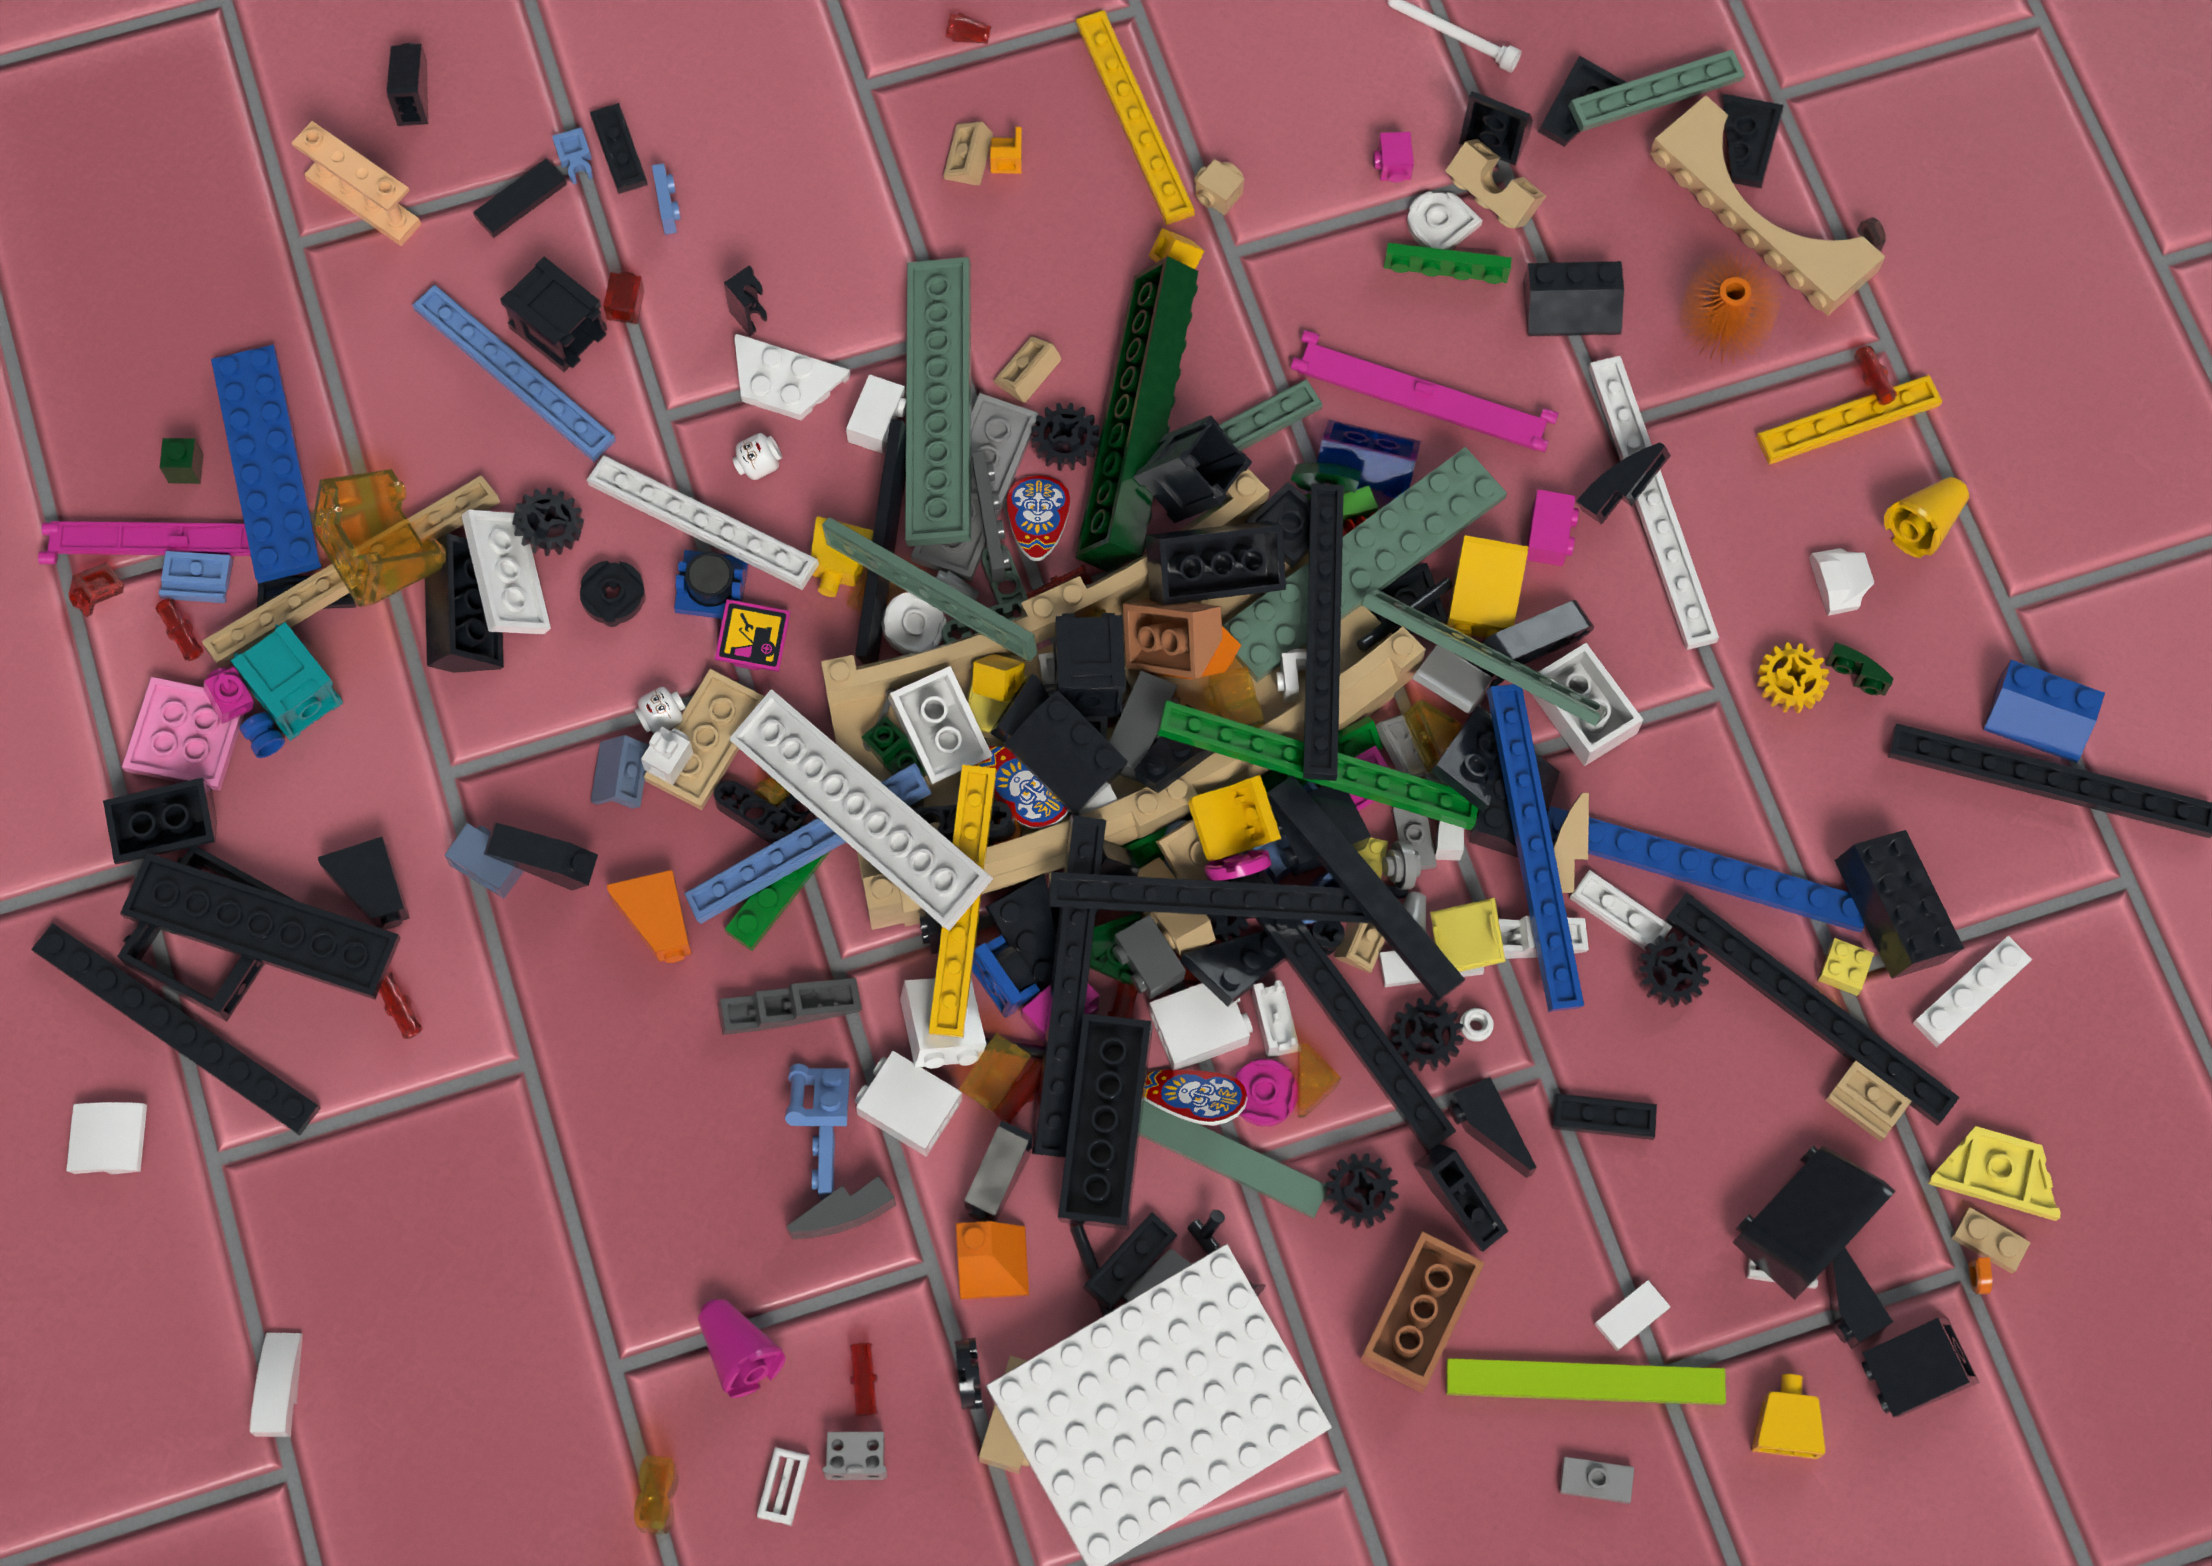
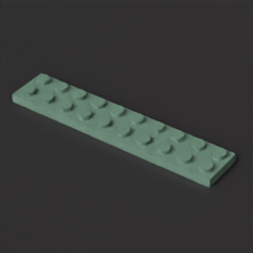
M969 257L907 263L905 541L907 546L971 541V262Z
M1466 447L1343 536L1341 620L1360 607L1367 594L1376 589L1379 591L1383 590L1506 498L1507 492ZM1308 563L1286 578V590L1267 592L1222 625L1241 644L1235 658L1256 682H1259L1280 666L1282 653L1306 647Z

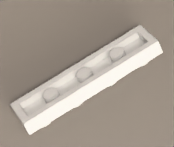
M2007 936L1920 1015L1913 1024L1937 1048L2028 965L2032 959Z

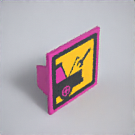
M727 599L715 660L733 663L736 667L757 671L766 669L779 672L791 611Z

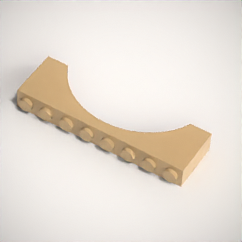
M1705 95L1655 138L1650 155L1658 166L1665 168L1675 177L1680 186L1690 190L1702 206L1712 210L1725 227L1734 230L1747 247L1756 250L1769 267L1771 266V268L1778 270L1792 288L1800 290L1809 299L1814 308L1822 310L1829 316L1879 272L1885 256L1863 236L1839 241L1811 239L1788 232L1758 214L1737 191L1725 165L1722 143L1724 126L1728 115Z

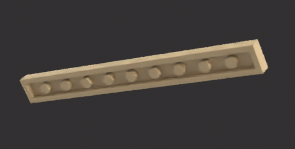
M482 475L204 639L202 643L219 668L226 667L232 663L231 660L235 658V653L238 655L240 653L243 654L273 633L276 629V624L280 626L286 622L290 628L422 550L425 545L462 526L461 515L468 509L487 511L500 503L499 498Z

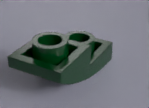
M1333 463L1296 464L1290 481L1295 482L1299 488L1305 491L1311 490V483L1324 484L1326 481L1332 485H1344V492L1351 491L1355 493L1362 471Z
M1836 642L1831 648L1825 666L1832 667L1838 673L1846 675L1855 674L1854 687L1861 688L1864 693L1869 695L1885 696L1894 679L1884 668L1866 655Z
M884 717L861 736L862 741L891 775L900 772L914 763L919 767L923 777L927 775L912 746L909 744L908 737L887 717Z

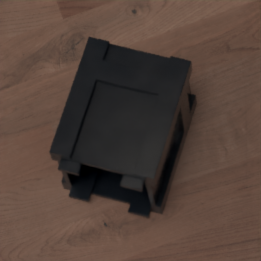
M545 256L535 264V267L511 291H508L500 299L501 304L507 310L509 328L563 372L569 367L573 369L581 361L578 356L594 341L599 343L607 335L605 333L607 327L602 321L601 311L599 310L601 307L600 300Z
M1210 415L1165 434L1159 442L1160 447L1147 464L1138 469L1133 478L1141 486L1144 485L1166 509L1167 516L1174 523L1220 506L1227 497L1226 492L1240 473L1248 469L1252 461L1245 453L1239 451L1225 436L1224 431L1219 427L1217 421Z
M1062 613V616H1056V641L1053 642L1055 692L1058 690L1083 716L1120 717L1123 712L1122 697L1126 689L1122 615L1102 613V617L1075 618V613Z

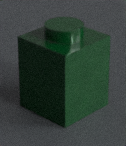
M163 438L159 467L168 483L201 484L204 455L193 438Z

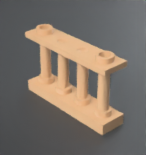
M311 121L292 142L293 147L315 161L304 174L306 181L398 245L402 246L421 225L420 219L398 204L410 191L409 187L315 122Z

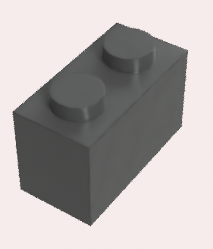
M1151 915L1115 934L1113 952L1121 965L1127 963L1133 973L1130 976L1139 993L1145 992L1148 998L1152 999L1184 980L1185 968Z

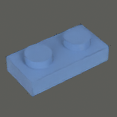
M664 163L652 165L665 235L677 233L675 221L681 220L678 201L671 202L670 194L676 193L673 174L666 175Z
M819 1126V1135H813V1156H819L818 1169H812V1190H818L820 1200L825 1199L834 1192L835 1131L833 1126Z

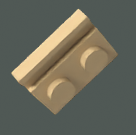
M1858 1061L1852 1064L1825 1100L1880 1142L1886 1137L1912 1102Z

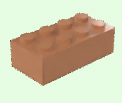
M1422 1232L1360 1363L1423 1393L1485 1262Z

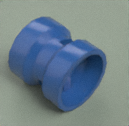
M266 712L251 716L240 726V731L244 738L251 741V749L257 758L271 756L285 744L281 733L274 730V722Z

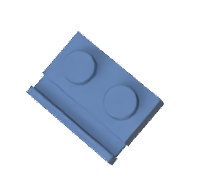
M166 551L159 596L161 599L226 603V592L229 588L233 559L230 555Z

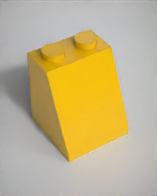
M1464 535L1456 565L1447 626L1469 637L1473 635L1484 637L1485 639L1513 626L1529 547Z

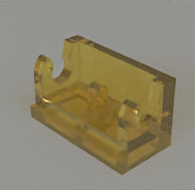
M996 1033L959 1090L985 1108L995 1112L1031 1058V1055Z

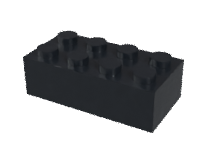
M1260 521L1146 535L1149 595L1151 601L1162 605L1286 590L1282 524Z
M1906 830L1856 843L1834 860L1891 979L1943 964L1964 949Z

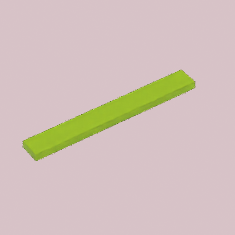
M1447 1358L1446 1395L1725 1405V1368Z

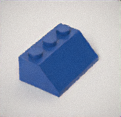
M2010 660L2000 675L1983 730L2077 763L2096 724L2105 692Z

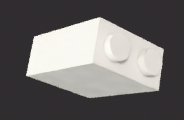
M935 978L905 980L900 1001L914 1067L933 1069L942 1065L960 1064L967 1066L981 1062L986 1041L972 979L964 1038L929 1034Z
M1201 983L1149 1003V1014L1172 1070H1181L1248 1045L1249 1033L1253 1032V1028L1246 1013L1241 1014L1237 1003L1240 1002V998L1227 1007Z
M892 1051L888 1059L882 1057L873 1072L876 1077L870 1086L864 1085L855 1099L857 1115L927 1157L963 1101L962 1092L923 1068H915L913 1062Z

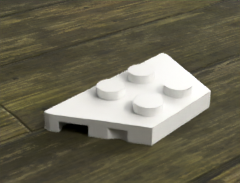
M736 334L734 337L742 402L802 420L812 411L816 404L822 403L830 396L831 390L842 381L845 383L850 378L849 369Z

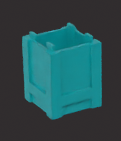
M284 622L280 626L276 624V629L273 633L243 654L240 653L238 655L235 653V658L231 662L244 678L242 681L270 715L287 739L291 741L325 714L342 705L343 701L333 689V682L286 622Z

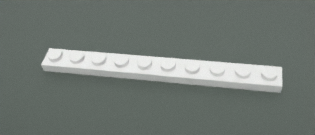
M1621 356L1591 362L1589 371L1620 460L1652 446ZM1659 470L1635 501L1685 648L1689 650L1717 643L1719 636L1661 470Z

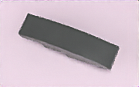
M856 978L791 984L786 989L756 991L753 996L720 999L717 1003L722 1035L793 1026L852 1014L862 1010Z

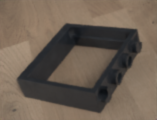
M197 846L190 847L183 859L179 857L177 860L178 863L200 870L205 868L218 876L292 899ZM138 922V926L132 935L124 938L123 942L125 945L117 955L123 964L226 1022L265 965L264 963L241 956L212 1000L141 961L161 930Z

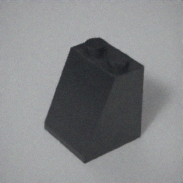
M1936 1318L1862 1352L1865 1361L1861 1362L1868 1379L1870 1381L1875 1380L1881 1393L1877 1394L1879 1403L1886 1414L1891 1412L1893 1417L1903 1416L1980 1383L1949 1319Z

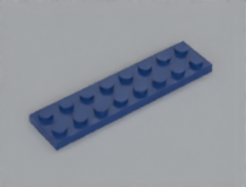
M274 345L211 359L257 582H267L322 568Z

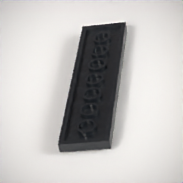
M146 853L120 912L123 918L376 1000L401 939L399 934L150 853Z

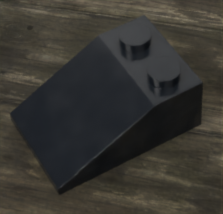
M1471 91L1459 144L1463 145L1465 141L1478 139L1500 157L1499 160L1516 166L1529 138L1533 119L1530 113Z

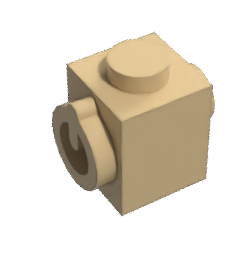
M1214 159L1207 168L1203 166L1194 179L1196 183L1195 196L1199 202L1208 208H1214L1223 215L1227 214L1243 194V175L1236 166L1229 162L1221 163Z

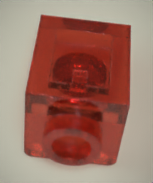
M105 562L73 575L68 595L72 605L75 608H79L84 616L88 617L93 614L95 604L123 593L124 584L108 563Z

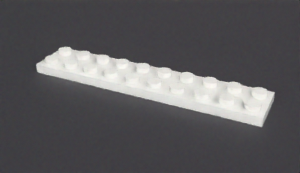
M772 689L729 738L732 743L948 931L993 880L988 873Z

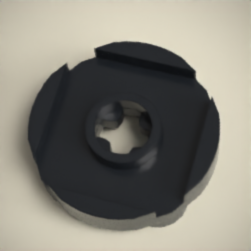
M609 561L597 563L584 574L581 581L580 600L585 612L595 621L604 623L609 627H615L632 619L640 611L646 600L641 575L633 566L625 562L609 563ZM619 587V596L610 599L606 598V588L616 589Z
M976 1338L955 1341L962 1410L982 1409L981 1387L974 1388V1385L980 1384L978 1362L971 1363V1359H978Z

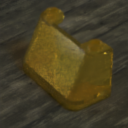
M392 469L319 480L313 514L314 533L354 601L360 607L374 605L439 571L446 561L444 546L439 544L434 538L426 539L423 544L402 512L401 507L403 500L406 498V489L403 482L398 480Z

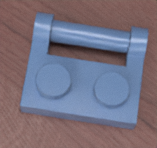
M803 1064L792 1065L789 1068L788 1079L791 1082L790 1105L786 1108L785 1121L791 1126H847L850 1068H808ZM805 1085H815L813 1109H805L803 1107Z

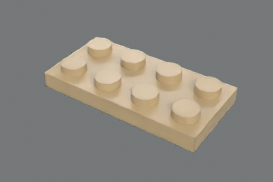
M710 669L684 710L681 723L673 728L689 737L693 755L673 785L649 772H646L644 776L645 781L703 810L714 789L739 751V748L729 738L765 696Z

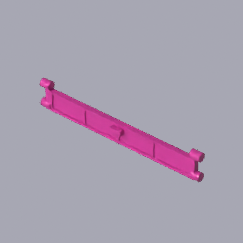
M1304 330L1301 342L1308 345L1302 359L1294 357L1291 365L1292 370L1545 453L1549 440L1543 439L1542 436L1547 422L1555 425L1558 412L1544 408L1539 418L1319 346L1317 343L1320 334Z
M51 521L42 523V534L49 535L48 551H39L38 562L39 564H57L58 554L165 555L166 551L230 556H251L245 525L240 523ZM313 525L315 537L320 538V526Z

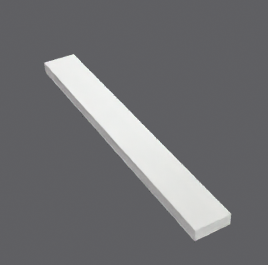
M604 455L586 480L589 486L801 590L804 589L819 566L816 558Z

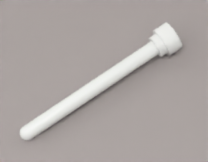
M1405 0L1387 1L1389 7L1495 58L1499 68L1509 73L1515 69L1521 57L1522 51L1511 45L1509 47L1504 45L1499 47Z

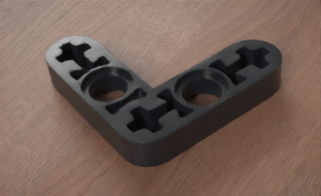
M727 780L721 782L714 789L715 804L720 812L770 844L808 824L816 817L809 809L802 813L795 812L792 807L800 801L792 794L777 808L735 781ZM735 794L736 801L732 798H727L726 800L723 798L724 795L730 797ZM752 808H759L764 811L763 815L757 819L748 818L746 813ZM786 825V832L780 830L775 833V828L782 829Z

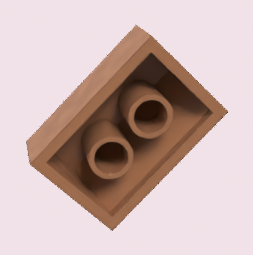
M1150 598L1123 603L1126 668L1195 679L1202 676L1222 641L1221 606L1191 602L1162 605L1151 601Z

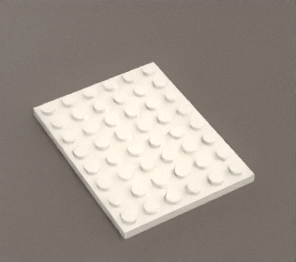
M1227 1244L985 1386L1086 1566L1107 1565L1332 1428Z

